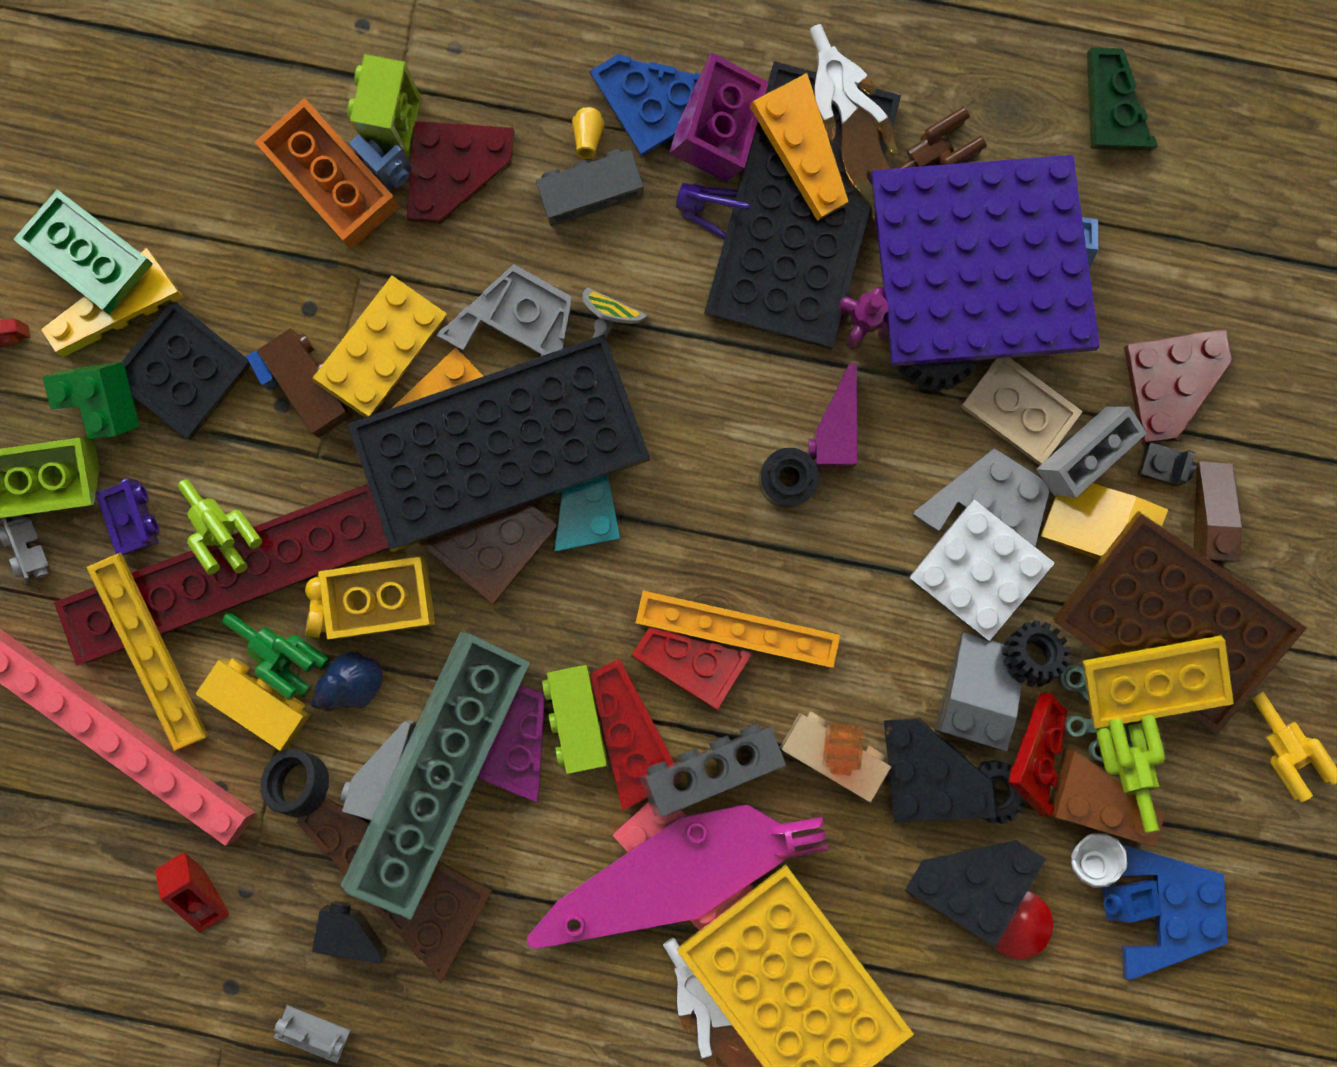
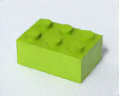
M364 54L362 65H358L355 71L354 82L357 90L355 99L351 98L349 101L347 117L357 133L366 142L370 139L375 141L384 151L385 155L395 145H398L408 160L421 95L405 62Z

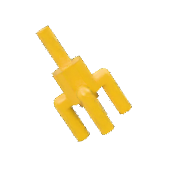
M1264 691L1251 697L1273 731L1265 737L1276 754L1272 756L1271 764L1293 799H1299L1300 802H1304L1313 797V794L1297 771L1309 763H1312L1324 783L1336 784L1337 767L1318 739L1306 738L1296 721L1285 725Z

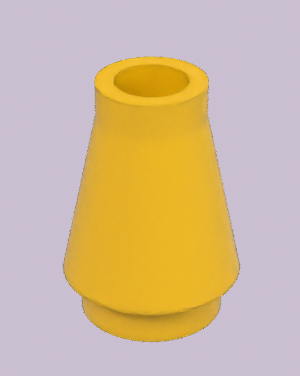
M590 107L581 108L573 117L572 125L576 142V155L586 160L596 156V149L605 122L598 110Z

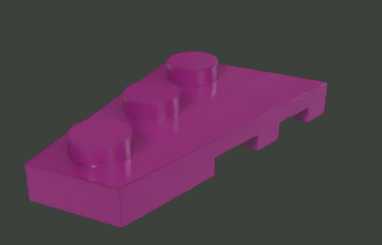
M522 684L519 685L477 778L534 802H538L545 713L544 693Z

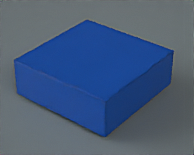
M257 350L246 355L263 387L270 391L279 386V383Z

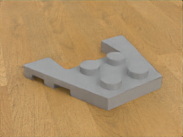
M513 264L485 289L468 307L466 306L453 321L444 326L437 336L458 349L465 351L480 323L483 322L543 356L563 349L572 296Z
M994 448L916 509L912 516L933 530L939 531L956 504L966 508L975 499L1035 547L1050 489L1043 479Z

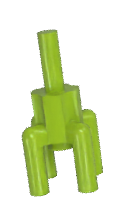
M184 479L180 481L178 488L191 506L187 516L197 531L188 537L187 544L203 568L210 575L220 569L219 564L206 547V545H220L218 547L233 570L237 574L244 572L248 566L233 546L235 542L231 537L233 530L237 528L251 549L259 547L262 544V539L240 510H233L225 515L215 499H202L190 480Z
M1155 715L1141 717L1142 724L1137 723L1128 726L1133 748H1129L1122 719H1114L1108 721L1109 727L1096 730L1105 771L1110 776L1120 775L1124 794L1136 795L1145 833L1158 832L1159 827L1150 791L1159 788L1154 765L1162 764L1165 761V753Z

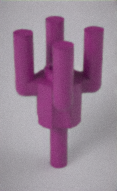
M876 287L872 292L863 294L858 301L849 297L841 300L838 306V310L842 314L841 319L848 317L850 314L851 321L855 326L846 342L849 349H857L866 333L879 329L878 337L880 339H888L885 315L889 308L884 298L882 287Z

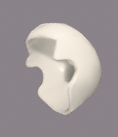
M1092 833L1085 836L1077 844L1071 855L1073 872L1080 882L1092 888L1109 887L1120 879L1127 868L1125 848L1117 838L1107 833Z

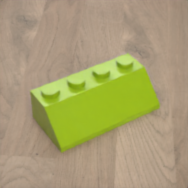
M81 437L0 449V518L94 505L100 470L95 440Z

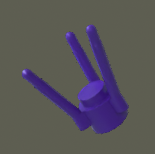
M683 182L677 196L676 208L684 210L682 218L692 220L713 234L725 239L726 233L697 215L696 212L702 213L706 202L749 210L750 204L719 197L736 198L738 190L705 187L695 183L690 185Z

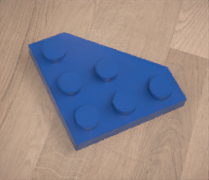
M620 54L590 70V76L641 158L674 138L677 125L701 74L678 71L675 67L654 62L648 64L631 60V57Z

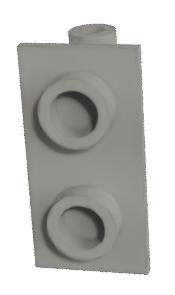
M26 515L11 516L12 521L8 523L5 517L1 518L0 541L3 547L10 545L14 558L9 559V563L15 578L22 576L25 585L29 584V575L34 574L35 579L47 576L49 574L47 569L50 566L41 545L29 549L26 546L27 543L38 540L31 518L26 517Z
M287 1005L282 1019H279L275 1026L274 1032L276 1034L274 1038L338 1063L350 1030Z

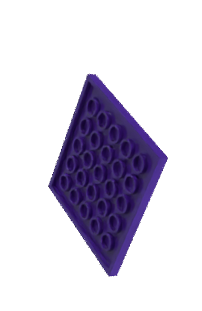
M1074 155L872 170L871 182L883 292L889 308L886 320L892 367L1097 351L1100 345Z

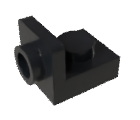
M1149 442L1146 444L1137 475L1174 487L1186 484L1195 473L1196 462L1193 461L1195 452L1190 450L1181 452Z

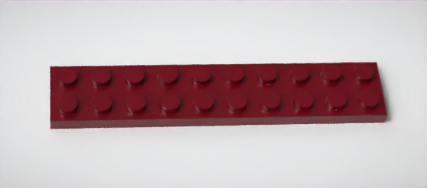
M368 484L254 526V530L262 539V544L255 549L249 547L239 532L231 535L235 541L233 546L248 566L242 573L237 574L219 550L218 547L220 545H206L220 566V569L211 575L206 572L192 550L131 573L160 635L318 576V571L336 569L389 549ZM96 587L54 602L76 666L84 665L125 649Z

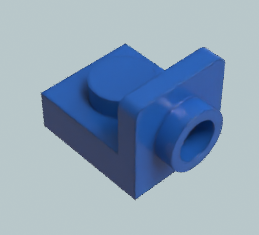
M1143 880L1122 886L1110 885L1109 887H1102L1103 904L1108 920L1131 923L1161 915L1157 883L1154 880Z

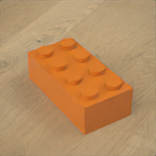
M305 98L254 141L264 155L350 250L400 208L389 190Z

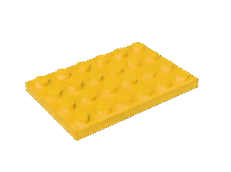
M786 864L677 948L679 955L763 1067H873L914 1035Z

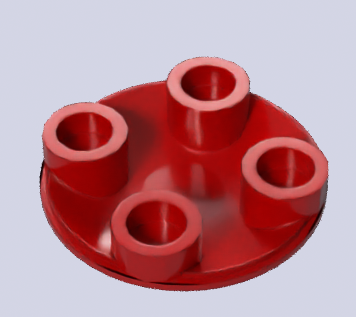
M1027 891L994 948L1001 954L1014 959H1026L1040 953L1048 945L1053 933V917L1047 904L1039 896Z

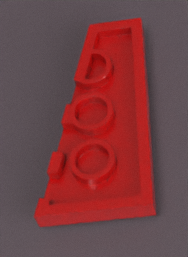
M619 658L589 675L623 811L647 798L640 777L648 774L646 768L666 761L667 766L674 764V761ZM680 772L675 774L673 784L682 779Z

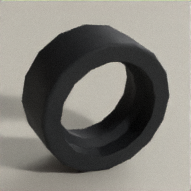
M297 749L281 751L269 761L263 771L260 787L263 801L272 811L295 818L307 816L318 809L324 801L329 788V773L325 763L315 755ZM298 764H304L307 771V782L304 791L296 800L287 803L283 796L285 778L292 768Z

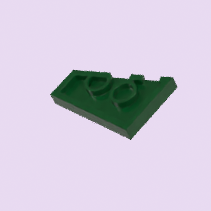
M1092 47L1087 52L1091 149L1154 150L1158 147L1155 136L1150 135L1145 120L1148 119L1145 108L1140 107L1134 90L1137 85L1124 49Z

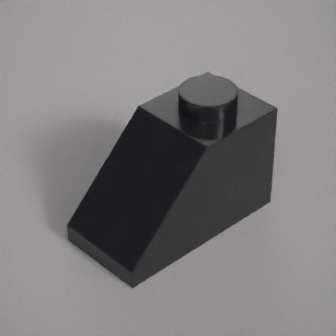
M332 901L331 905H326L319 910L312 952L379 964L384 960L387 949L360 910L351 909V904L340 901Z

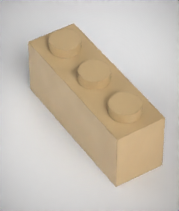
M811 711L807 717L799 713L779 748L871 802L891 766L883 762L886 755L868 746L866 751L854 745L857 738L840 728L836 734L825 728L828 721Z

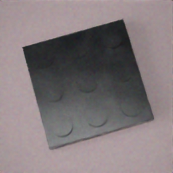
M172 301L122 360L132 396L188 440L194 437L251 366L247 357L177 302L173 303Z

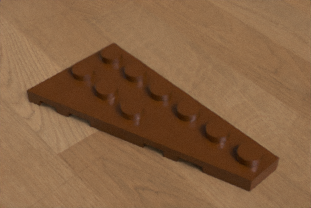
M325 797L318 809L307 816L299 817L296 823L321 851L334 861L340 868L339 871L345 876L370 821L363 817L342 812V805ZM438 860L412 919L372 903L369 904L389 927L403 938L412 948L415 956L429 967L433 972V976L441 983L493 890Z

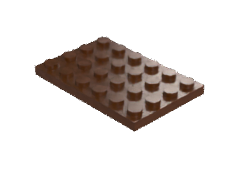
M1139 510L1053 618L1056 624L1105 657L1222 636L1226 644L1234 704L1187 712L1217 733L1223 729L1307 629L1301 622Z

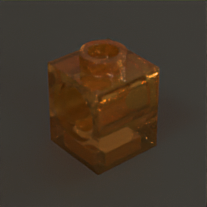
M826 723L822 764L826 767H831L830 773L851 775L852 769L861 770L864 728L861 726Z

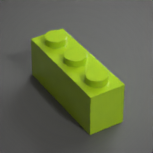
M588 664L548 672V680L542 681L546 701L552 700L554 713L549 714L551 730L553 734H559L561 746L555 747L559 767L565 766L566 774L599 768L608 764Z

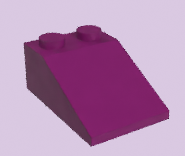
M711 53L677 125L669 154L727 182L745 168L758 122L749 106L754 100L766 94L769 82Z

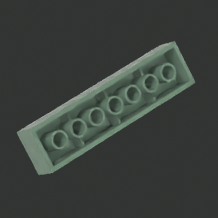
M459 633L341 883L342 888L347 894L412 919L530 662L469 633Z

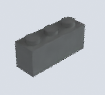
M622 149L610 151L604 155L603 159L593 162L590 159L579 161L573 165L572 169L563 172L551 170L544 173L541 179L536 180L550 226L644 196L643 184L631 149L624 152Z

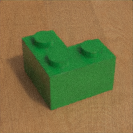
M123 361L71 368L42 377L51 410L79 406L87 439L117 436L140 427Z

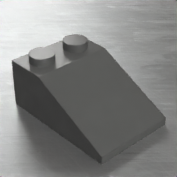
M962 632L934 729L1001 750H1008L1017 718L1022 683L1016 681L1019 677L1017 673L1013 676L1009 674L1008 671L1012 669L1011 664L1004 665L1003 660L1008 656L1002 655V649L1006 645Z

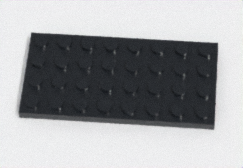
M774 61L766 94L806 73L814 93L817 73ZM861 84L857 86L862 93L875 102L888 116L879 125L859 109L842 125L838 108L831 103L833 119L823 122L849 202L844 207L818 221L761 125L757 122L735 199L739 202L750 204V209L733 208L704 311L705 316L832 350L842 316L838 306L841 300L847 297L873 202L872 170H881L901 95Z
M604 334L348 424L389 548L392 552L650 461L649 453Z

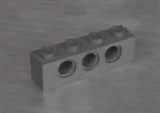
M759 723L741 729V736L731 741L728 736H724L710 742L711 749L698 753L697 748L678 755L679 762L667 766L666 761L646 768L648 774L640 777L654 816H665L786 766L772 728H760ZM741 746L745 747L749 753L748 761L744 765L739 764L736 760V751ZM711 758L718 764V772L713 778L708 777L704 770L706 762ZM679 771L685 773L688 780L686 787L681 791L677 790L673 785V778Z

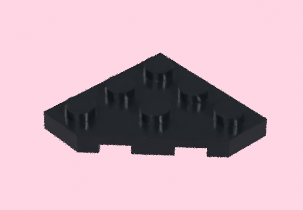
M920 717L884 721L888 765L891 766L889 777L894 823L998 817L995 781L977 769L967 760L966 756L947 740L942 739Z
M1014 840L922 860L904 891L994 948L1046 858Z

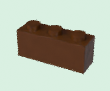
M290 328L257 351L311 434L320 438L352 417L347 409L348 406L313 382V376L324 362L321 360L317 363L311 352L315 348L304 333L299 335Z

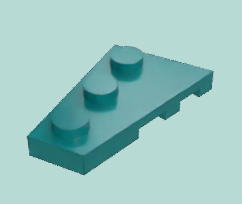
M608 476L562 492L555 552L620 539Z

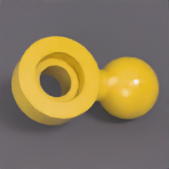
M319 576L311 578L305 587L306 596L310 599L305 637L319 639L321 632L326 633L320 581Z

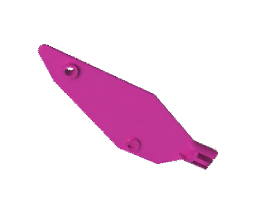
M749 805L679 817L559 899L529 933L527 943L531 948L537 949L698 919L786 859L828 851V843L820 842L827 838L825 830L813 829L824 825L823 817L781 824ZM576 919L581 925L578 928H572L568 922Z

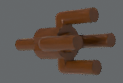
M963 106L928 127L920 138L921 142L906 150L909 161L897 168L965 163L980 154L981 150L987 147V144L980 135L954 151L953 145L946 135L964 125V121L970 118L967 109Z

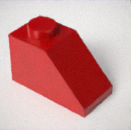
M183 852L155 869L160 900L199 933L229 915L228 909L205 870L187 853Z

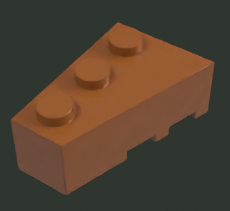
M1064 748L1057 772V786L1053 787L1049 804L1054 805L1052 816L1156 847L1165 814L1154 807L1159 831L1146 834L1136 795L1124 794L1122 784L1076 751Z

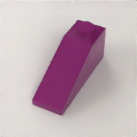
M850 363L846 368L814 433V439H808V455L814 459L817 468H854L857 465V363Z

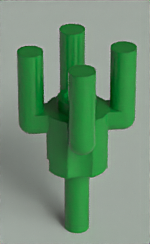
M228 612L222 619L223 624L249 643L246 654L259 663L255 668V675L287 700H291L296 693L306 697L312 689V686L288 669L293 662L304 671L309 672L314 666L323 670L330 661L329 658L298 635H291L285 639L268 627L262 628L258 633L231 612Z

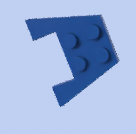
M1121 843L1127 855V868L1122 876L1154 875L1161 915L1156 916V945L1122 946L1124 978L1127 980L1135 979L1228 943L1224 874Z

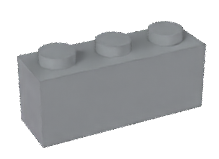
M1105 407L1036 470L1053 495L1077 497L1147 433L1130 407Z

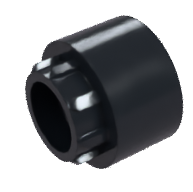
M782 448L773 452L765 460L759 474V486L764 497L773 505L782 508H793L806 502L815 492L819 481L816 463L810 455L797 448ZM783 470L795 472L797 484L792 487L784 486L779 478L780 472Z

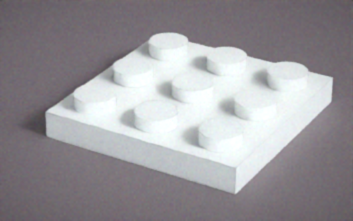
M973 499L910 575V578L990 641L1055 563Z

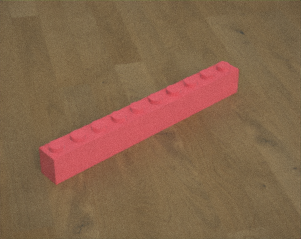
M0 629V684L226 846L237 841L255 816V811Z

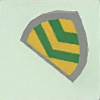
M589 287L582 294L584 304L599 317L594 323L595 333L593 338L604 334L607 339L613 322L640 323L648 316Z

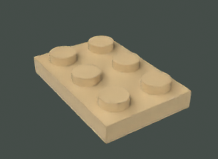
M1011 358L995 359L960 406L1039 466L1050 457L1083 412Z

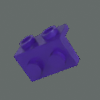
M131 478L122 479V484L96 492L115 553L121 552L123 556L159 544L156 535L159 534V526L155 517L149 514L146 505L149 502L147 490L142 483Z

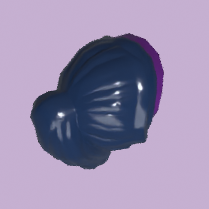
M348 652L340 655L330 664L326 674L318 680L314 689L315 696L312 699V707L321 710L325 708L328 710L334 709L337 706L364 708L378 692L383 682V672L380 664L374 658L364 657L358 652Z

